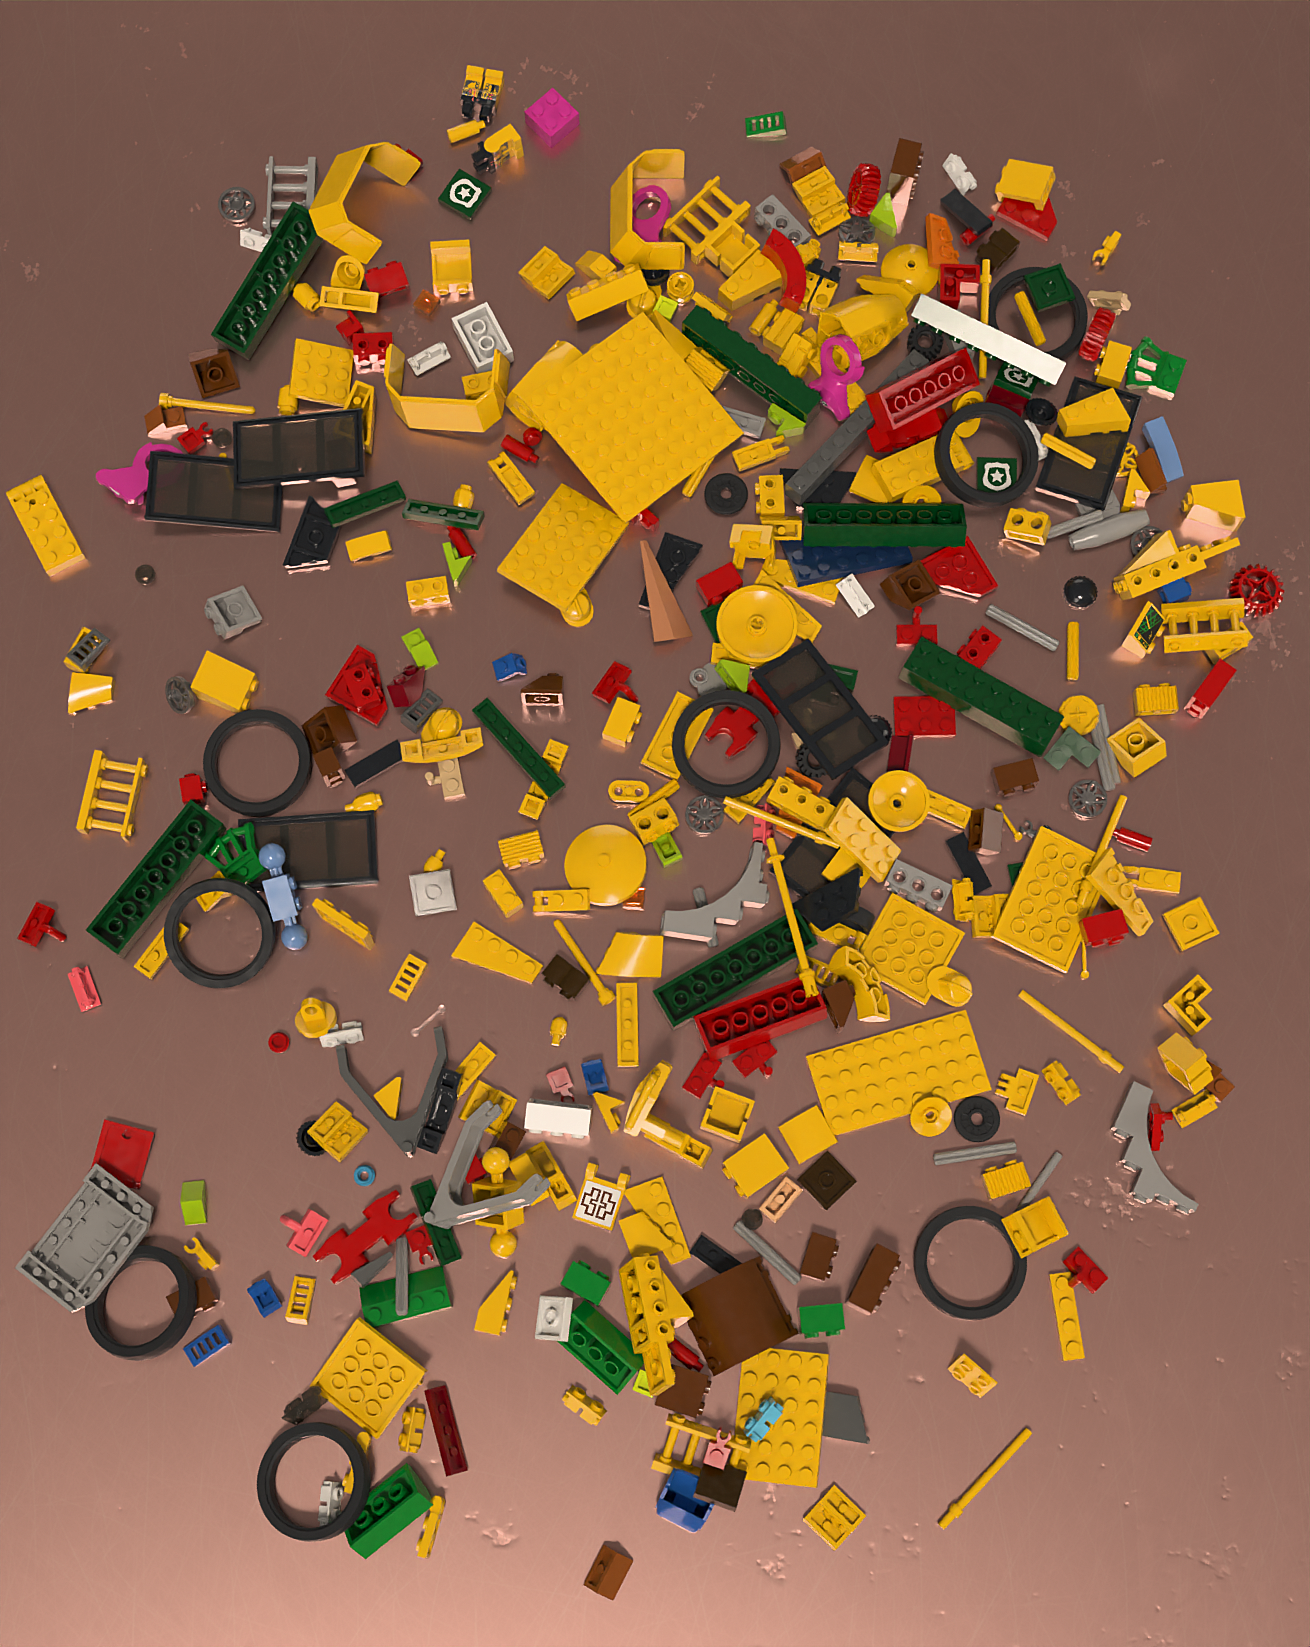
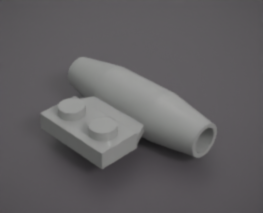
M1112 489L1105 510L1102 511L1104 519L1070 534L1069 542L1073 550L1097 547L1129 536L1149 525V516L1145 509L1120 513V503ZM1102 492L1091 497L1100 499ZM1075 503L1079 516L1098 510Z

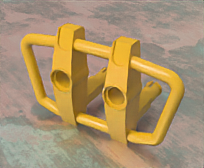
M662 1060L639 1083L627 1112L624 1132L637 1136L642 1131L659 1141L663 1140L680 1149L687 1133L681 1132L670 1126V1123L650 1114L673 1068L672 1064Z

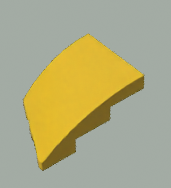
M616 932L611 940L610 947L604 953L603 961L596 968V974L627 977H661L664 936L641 935L637 932Z

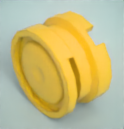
M676 272L668 278L667 295L669 299L681 304L688 302L693 297L694 280L689 274Z

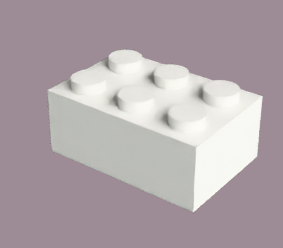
M487 302L451 318L453 329L477 374L492 371L495 349H499L510 363L514 361L513 350Z
M530 1098L527 1102L524 1128L529 1129L531 1133L540 1134L544 1130L550 1131V1135L563 1136V1133H569L573 1138L582 1139L585 1135H589L593 1106Z

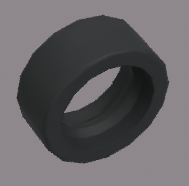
M859 906L858 913L840 923L856 931L869 933L875 916L870 911Z

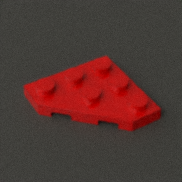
M1049 196L1043 211L1036 210L1034 203L1005 197L996 212V215L1046 241H1048L1057 225V219Z
M966 536L965 546H947L921 560V563L937 586L977 597H982L998 588L997 582L968 536Z
M356 645L325 696L378 727L387 713L388 707L376 658L370 651ZM365 662L367 668L371 667L375 679L372 681L374 686L379 685L383 697L380 698L381 705L359 713L342 671Z

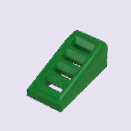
M783 111L745 118L747 138L787 134L786 118ZM768 122H771L772 127L768 128ZM752 123H756V130L754 131ZM760 123H763L764 129H761Z

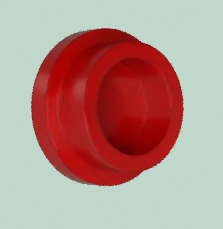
M534 427L528 428L523 433V442L527 446H535L542 439L541 431Z
M282 1032L272 1034L268 1041L270 1049L275 1053L285 1052L290 1044L288 1036Z

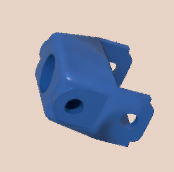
M673 1468L655 1508L657 1509V1515L689 1532L696 1533L698 1530H701L707 1521L714 1504L693 1497L699 1479L698 1476L678 1468Z

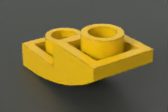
M386 530L345 542L350 561H357L371 555L376 556L392 550Z

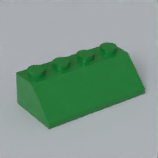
M440 1266L408 1274L407 1315L399 1316L396 1314V1278L370 1284L365 1288L359 1287L365 1322L373 1328L453 1308L444 1269Z
M586 1300L571 1314L568 1342L557 1341L617 1395L644 1365L642 1353L634 1354L632 1341Z
M408 1463L369 1493L367 1503L361 1515L350 1528L344 1531L350 1548L364 1559H367L434 1505L427 1488Z

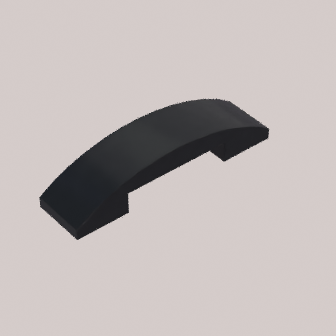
M442 1067L436 1086L438 1089L426 1126L422 1129L417 1145L418 1148L434 1154L438 1153L454 1113L463 1074Z

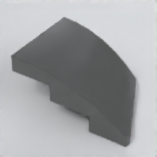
M826 1391L822 1436L870 1444V1439L866 1435L863 1424L865 1419L861 1412L859 1396Z

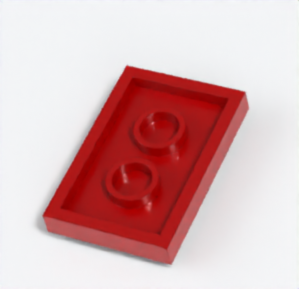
M931 696L893 697L894 736L906 738L909 737V734H913L914 737L956 736L955 709L951 708L947 703L938 701Z

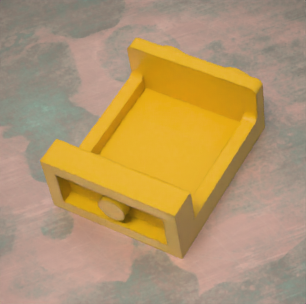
M1009 159L1007 165L1002 169V178L995 187V194H997L999 202H1003L1005 197L1034 203L1036 210L1043 211L1056 178L1054 168Z
M469 239L430 242L434 293L446 295L451 292L465 294L468 291H473Z
M765 1133L722 1164L724 1166L722 1171L728 1180L731 1178L734 1180L736 1192L740 1197L745 1196L746 1199L789 1169Z
M1049 1196L1001 1219L1021 1258L1069 1234Z

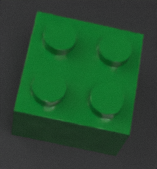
M581 1260L578 1263L573 1261L560 1283L561 1286L599 1307L611 1287V1282L608 1281L610 1279L609 1276L600 1271L595 1274L590 1271L591 1266Z
M842 1303L797 1308L799 1335H804L805 1339L817 1338L819 1333H826V1337L841 1335L840 1331L845 1330Z

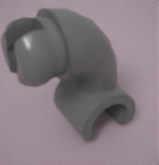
M1026 820L1024 823L1028 826V830L1020 826L1019 832L1027 834L1034 839L1037 830H1033L1032 823ZM1048 825L1043 826L1052 831V829Z

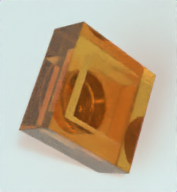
M423 289L413 303V308L431 317L440 304V298Z
M639 888L632 897L624 900L623 909L644 911L645 888Z

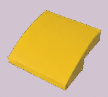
M826 166L792 183L796 195L811 218L840 202L845 203V196L836 186L835 178Z
M544 246L518 273L529 285L549 300L575 274V271L572 267L561 261L558 254Z
M866 455L849 491L875 503H888L885 494L871 472L873 464L880 460Z
M841 847L821 873L822 876L832 882L859 867L863 871V876H860L859 882L861 889L870 878V875Z
M1009 894L969 897V900H974L975 916L971 920L973 938L991 937Z
M477 1080L458 1118L466 1122L484 1102L490 1100L493 1103V1107L496 1104L500 1106L502 1113L484 1131L496 1136L503 1121L508 1120L517 1099Z
M335 1101L307 1132L325 1151L338 1162H341L368 1134V1129L355 1120L351 1112Z
M818 1105L778 1127L799 1164L838 1142Z
M833 1485L802 1520L835 1551L849 1534L856 1529L866 1515Z

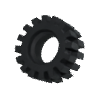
M917 324L916 328L913 327L909 333L907 350L911 353L915 349L931 361L932 357L935 359L937 354H940L944 337L931 331V326H926L925 324L922 327ZM926 336L931 338L933 344L929 348H923L919 346L918 339Z
M817 741L816 745L830 763L834 765L835 761H833V758L835 756L832 754L833 750L826 743ZM802 744L800 750L796 752L798 755L795 757L797 767L800 768L799 770L813 778L827 775L821 765L813 767L808 763V755L811 752L805 744Z

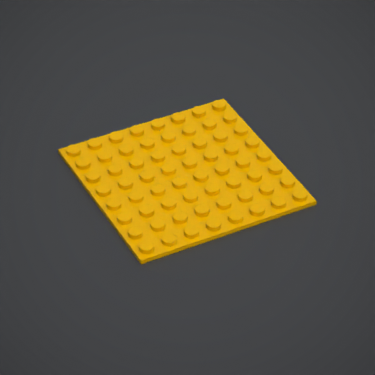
M644 312L633 318L522 400L625 524L744 434Z

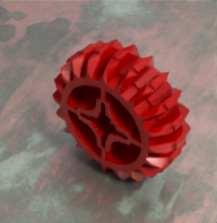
M860 163L853 171L847 196L850 214L858 217H868L872 210L875 209L881 184V174L878 166Z
M1101 307L1097 310L1079 349V356L1088 361L1094 362L1097 360L1115 321V313Z
M1259 563L1254 568L1251 564L1247 566V569L1242 567L1239 570L1240 573L1236 572L1234 574L1235 579L1230 581L1232 585L1229 588V592L1232 593L1230 599L1244 598L1246 616H1249L1250 613H1253L1254 618L1258 614L1261 617H1265L1266 613L1272 614L1273 609H1277L1279 603L1283 600L1281 596L1284 594V590L1281 589L1283 582H1278L1280 575L1274 576V569L1270 572L1267 571V565L1261 569ZM1252 578H1259L1261 580L1255 581ZM1266 583L1271 590V595H1269L1270 592L1266 589ZM1242 586L1244 587L1243 589L1247 592V598L1244 596L1242 592ZM1261 586L1259 591L1252 596L1254 590ZM1252 601H1259V602H1261V603H1263V604H1256V603H1253Z

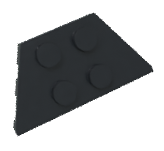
M780 468L779 474L783 475L785 485L799 469ZM833 471L803 503H841L854 481L856 472ZM792 500L797 510H803V503L799 506Z
M309 496L283 562L284 568L324 564L329 561L341 525L332 528L324 508L312 496Z
M858 867L792 903L793 909L797 908L805 919L822 932L858 913V899L861 894L859 882L860 876H863V871Z

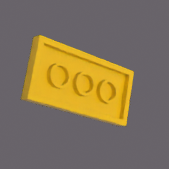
M678 691L641 761V764L676 781L679 780L681 774L675 764L672 752L673 732L683 711L695 701V699ZM709 708L699 714L688 728L685 737L687 760H689L714 712L713 708Z
M848 797L841 799L823 829L878 883L884 881L901 852V849Z

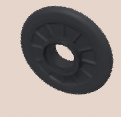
M722 473L709 480L705 487L704 497L707 505L714 512L730 515L744 507L748 499V490L744 481L738 476ZM729 490L732 495L730 498H723L720 494L721 491Z
M971 1096L961 1101L954 1113V1124L959 1134L965 1139L972 1142H984L992 1138L998 1131L1000 1114L995 1104L989 1099L981 1096ZM978 1113L982 1116L983 1122L980 1125H975L972 1122L971 1117L973 1114Z

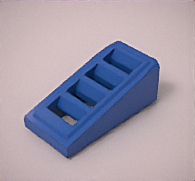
M217 1325L183 1348L193 1367H196L232 1343L222 1326ZM214 1334H217L221 1341L219 1345L213 1337ZM208 1338L215 1347L212 1350L206 1342V1339ZM200 1343L203 1344L207 1351L205 1355L199 1347ZM195 1347L200 1356L199 1359H196L191 1351L192 1348Z

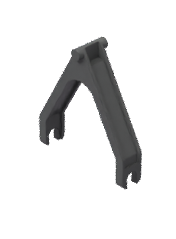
M442 1026L434 1027L438 1055L418 1110L411 1118L403 1121H394L385 1116L351 1075L345 1046H336L339 1071L344 1081L409 1158L415 1156L422 1129L425 1126L438 1089L436 1086L442 1067H446L448 1061Z

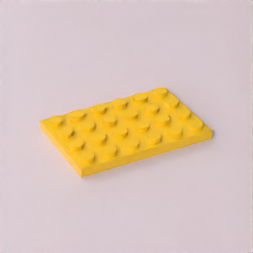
M561 483L499 565L497 572L566 613L629 527V522L625 524L618 515Z
M1040 826L991 937L1063 973H1067L1082 939L1078 922L1082 918L1092 916L1101 895L1093 887L1092 892L1087 896L1084 906L1076 905L1081 891V883L1086 879L1096 852Z
M769 1348L742 1362L734 1436L742 1435L749 1441H752L749 1453L742 1451L737 1464L738 1469L747 1472L745 1480L818 1488L829 1354ZM771 1396L776 1402L774 1405L779 1403L784 1408L781 1411L783 1414L774 1425L766 1421L765 1424L770 1427V1430L761 1441L754 1442L750 1438L752 1434L747 1437L744 1433V1425L751 1416L754 1417L758 1413L759 1405Z

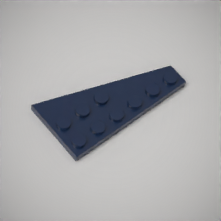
M803 538L801 540H779L797 587L847 577L851 573L857 575L912 563L913 560L908 546L810 547L804 546Z

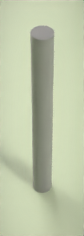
M1100 704L1097 707L1115 784H1119L1121 779L1116 756L1107 742V738L1111 734L1105 706Z
M1058 1152L1054 1153L1013 1213L1030 1205L1063 1157Z

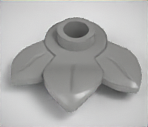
M708 663L703 668H697L691 672L689 677L690 683L697 688L700 696L728 688L714 669L716 665ZM696 677H702L703 680L697 681Z

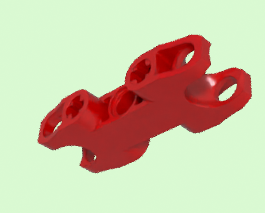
M774 670L764 677L769 682L777 671ZM753 678L747 685L746 693L761 702L769 710L773 718H775L780 712ZM791 683L784 690L775 691L784 700L795 693L797 685ZM727 706L717 715L713 724L706 732L705 738L710 741L721 733L730 735L733 743L725 752V756L731 759L746 749L757 737L758 732L752 727L759 719L742 707H739L734 712Z
M397 1190L370 1204L362 1212L367 1221L349 1235L344 1228H341L330 1236L313 1255L317 1262L330 1254H336L340 1257L341 1267L330 1279L335 1285L350 1277L351 1273L368 1264L369 1260L364 1253L381 1239L388 1246L396 1242L397 1238L405 1235V1232L418 1219L414 1212L400 1220L392 1218L390 1214L391 1205L401 1196Z

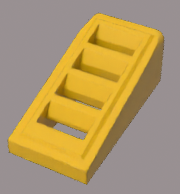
M408 954L389 992L407 1002L427 969V963ZM413 963L420 968L416 970L409 965ZM406 970L415 974V977L412 978L411 976L405 974ZM402 977L411 982L410 986L400 981ZM397 985H400L403 988L407 989V992L404 993L401 990L397 989Z
M806 955L807 961L810 963V969H813L814 965L818 966L815 972L816 976L814 977L816 984L824 988L835 985L839 976L828 971L829 964ZM800 963L795 971L797 975L801 972ZM821 969H824L825 972L822 979L818 978ZM829 972H830V973H832L833 975H832L830 981L827 982V981H825V980H826V978H827V976H828V974H829Z
M294 1276L285 1315L288 1322L308 1325L316 1279ZM298 1285L309 1286V1290L298 1288ZM296 1294L307 1295V1298L297 1297ZM295 1302L303 1303L305 1307L295 1306ZM293 1311L302 1312L303 1315L293 1314Z

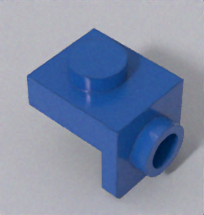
M510 653L492 662L497 681L502 682L517 674H527L526 661L522 655Z
M589 1060L582 1063L581 1067L588 1095H593L595 1092L609 1091L602 1060Z
M265 1278L255 1282L247 1289L264 1318L282 1307L273 1287Z

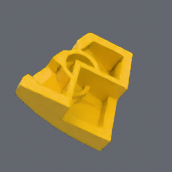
M72 672L68 713L75 714V711L84 708L90 709L99 703L104 704L112 701L116 683L114 678Z
M643 1211L618 1221L632 1259L639 1254L649 1253L651 1255L675 1245L672 1240H668L660 1232L661 1229L656 1224H653Z

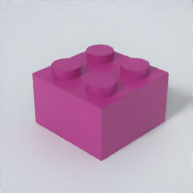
M553 87L524 111L525 123L551 148L580 124L579 112Z

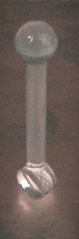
M440 1005L438 1010L417 1029L411 1030V1035L418 1037L419 1032L440 1013L446 1011V1007Z

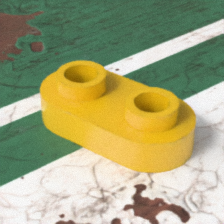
M617 780L609 785L608 794L615 802L642 803L649 796V787L642 781ZM617 789L622 790V794L616 795L615 791ZM637 790H641L643 794L641 796H637L635 792Z

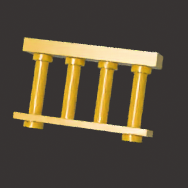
M718 175L713 180H708L704 188L674 217H669L663 226V236L665 238L673 232L691 248V261L695 265L706 257L704 256L705 245L731 220H734L739 225L750 215L751 205L746 200L741 205H737L719 189L720 177ZM714 194L732 212L728 217H722L705 200ZM698 207H701L718 223V227L714 230H709L691 213ZM685 219L705 236L701 243H696L678 227Z
M1244 598L1161 604V614L1165 618L1163 624L1169 623L1170 634L1169 636H1164V653L1248 647V630H1240L1239 618H1244ZM1231 619L1232 631L1219 632L1218 620ZM1210 620L1211 632L1199 633L1197 621ZM1189 622L1190 634L1178 635L1177 623Z
M94 750L76 829L83 834H89V830L93 827L121 832L120 836L124 841H129V837L134 833V815L143 777H146L148 773V765H146L143 758H138L137 765L109 761L103 751ZM113 769L135 773L133 784L104 780L102 778L103 770ZM105 788L130 793L128 804L99 800V797H97L98 791ZM103 808L126 812L124 823L119 824L96 820L93 817L94 809Z
M669 1413L665 1425L671 1426V1430L663 1453L655 1454L651 1469L670 1475L673 1468H678L699 1477L702 1468L693 1466L692 1461L700 1437L717 1442V1429L687 1420L681 1414ZM679 1430L692 1433L684 1460L682 1461L675 1460L671 1456ZM721 1431L720 1435L727 1437L728 1433ZM731 1435L730 1440L725 1444L734 1448L729 1466L737 1468L741 1452L749 1453L752 1441H749L745 1436Z

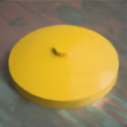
M751 585L734 591L724 600L717 615L716 629L721 645L732 657L747 664L762 665L789 651L796 638L798 619L793 605L781 592L763 585Z
M599 825L585 830L573 840L565 856V875L572 890L590 889L591 904L599 906L615 905L626 901L639 890L646 876L647 858L642 844L630 831L615 825Z

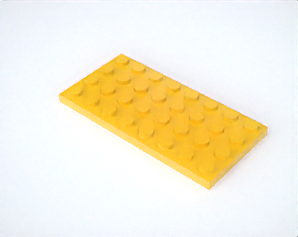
M966 1010L806 1056L823 1116L835 1136L909 1115L914 1105L927 1097H938L950 1103L992 1090Z

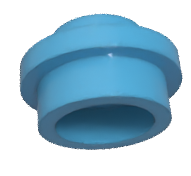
M361 1165L354 1172V1180L360 1186H369L375 1180V1172L372 1167ZM363 1172H367L369 1174L366 1180H363L361 1178V1174Z

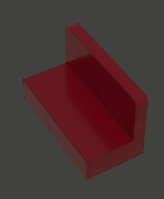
M909 734L908 738L892 735L886 773L896 770L908 772L913 734Z

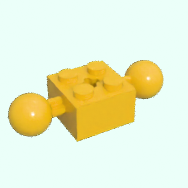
M493 1147L484 1153L482 1165L491 1174V1177H486L472 1183L473 1203L516 1192L521 1187V1181L503 1179V1173L507 1170L510 1160L507 1152L502 1148ZM523 1207L475 1220V1225L496 1228V1232L490 1239V1249L494 1255L505 1258L515 1252L517 1240L508 1230L524 1223Z

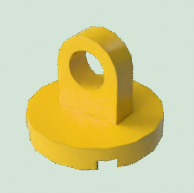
M316 998L304 999L301 1002V1009L295 1017L297 1031L308 1038L324 1036L329 1033L328 1030L331 1027L332 1029L337 1022L334 1007Z

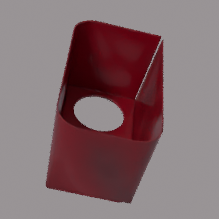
M993 384L992 389L990 386L984 403L1004 406L1021 417L1029 399Z

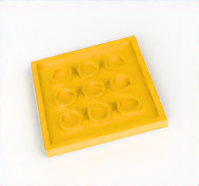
M892 893L859 953L865 957L864 960L870 967L876 969L882 982L926 1005L931 996L926 983L928 974L936 967H947L965 932Z
M359 1317L322 1367L310 1387L374 1438L378 1439L428 1370Z

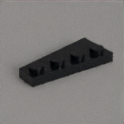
M665 532L655 559L671 591H673L703 548V545ZM645 585L638 607L649 610Z

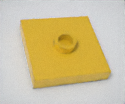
M1201 897L1162 915L1181 952L1219 934Z

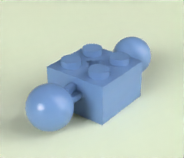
M269 843L264 845L259 852L260 864L264 868L269 869L271 878L263 880L262 884L273 922L282 919L284 921L285 928L281 933L282 943L290 950H298L304 947L308 940L306 929L302 925L297 924L295 917L300 914V910L303 908L299 896L296 897L294 892L297 888L294 876L290 877L289 873L283 874L281 867L285 861L283 848L278 844Z

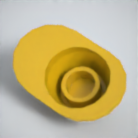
M350 255L341 256L336 262L331 277V287L360 290L365 274L364 264Z
M660 285L648 286L649 291L627 300L626 308L632 318H635L642 312L649 319L651 318L653 309L662 293Z
M969 391L957 396L952 403L953 414L968 405L984 403L983 396L977 391ZM981 418L967 420L958 425L955 431L960 437H970L977 431Z
M583 588L566 613L560 610L564 620L571 626H584L593 617V605L585 588Z
M449 707L437 709L421 732L422 743L456 737L462 727L460 714L455 709Z
M936 967L927 976L926 983L929 992L949 1005L955 1007L963 1006L973 994L969 979L949 967Z

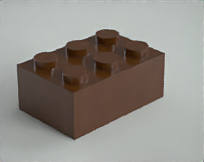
M899 138L886 192L890 193L891 202L908 205L909 198L913 199L924 151H921L922 143Z
M876 1243L845 1304L866 1315L877 1312L882 1303V1300L879 1298L882 1293L887 1292L892 1282L889 1280V1277L897 1272L901 1261L898 1260L900 1255Z

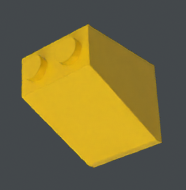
M1239 480L1191 485L1187 493H1185L1183 500H1181V509L1185 512L1187 519L1232 532L1237 531L1246 518Z
M206 651L191 684V689L197 699L234 713H240L248 710L251 703L250 696L252 692H256L259 681H257L258 678L255 673L210 651Z

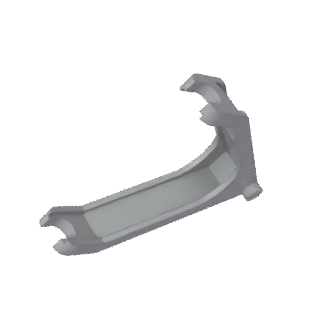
M490 1100L486 1101L466 1120L430 1211L424 1215L425 1222L449 1229L454 1225L531 1205L549 1188L551 1183L547 1177L543 1180L541 1175L537 1173L531 1176L516 1192L469 1205L463 1203L461 1188L484 1130L502 1113V1109L498 1104L493 1107V1103Z

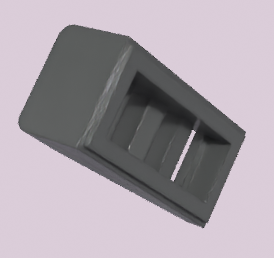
M93 628L70 650L66 657L85 672L111 640L96 628ZM93 637H98L102 642L99 644ZM91 642L93 645L96 646V648L92 649L87 644ZM84 648L90 652L88 655L82 651ZM80 654L84 659L81 660L77 656Z
M427 688L422 693L421 698L401 714V723L416 733L442 704L443 700ZM428 698V699H429L430 701H432L434 704L431 705V704L428 703L425 699ZM422 704V705H423L424 707H426L428 710L426 711V710L423 709L420 705ZM415 710L419 712L422 716L420 717L418 714H416Z
M388 1252L351 1273V1278L361 1288H365L393 1260V1254Z

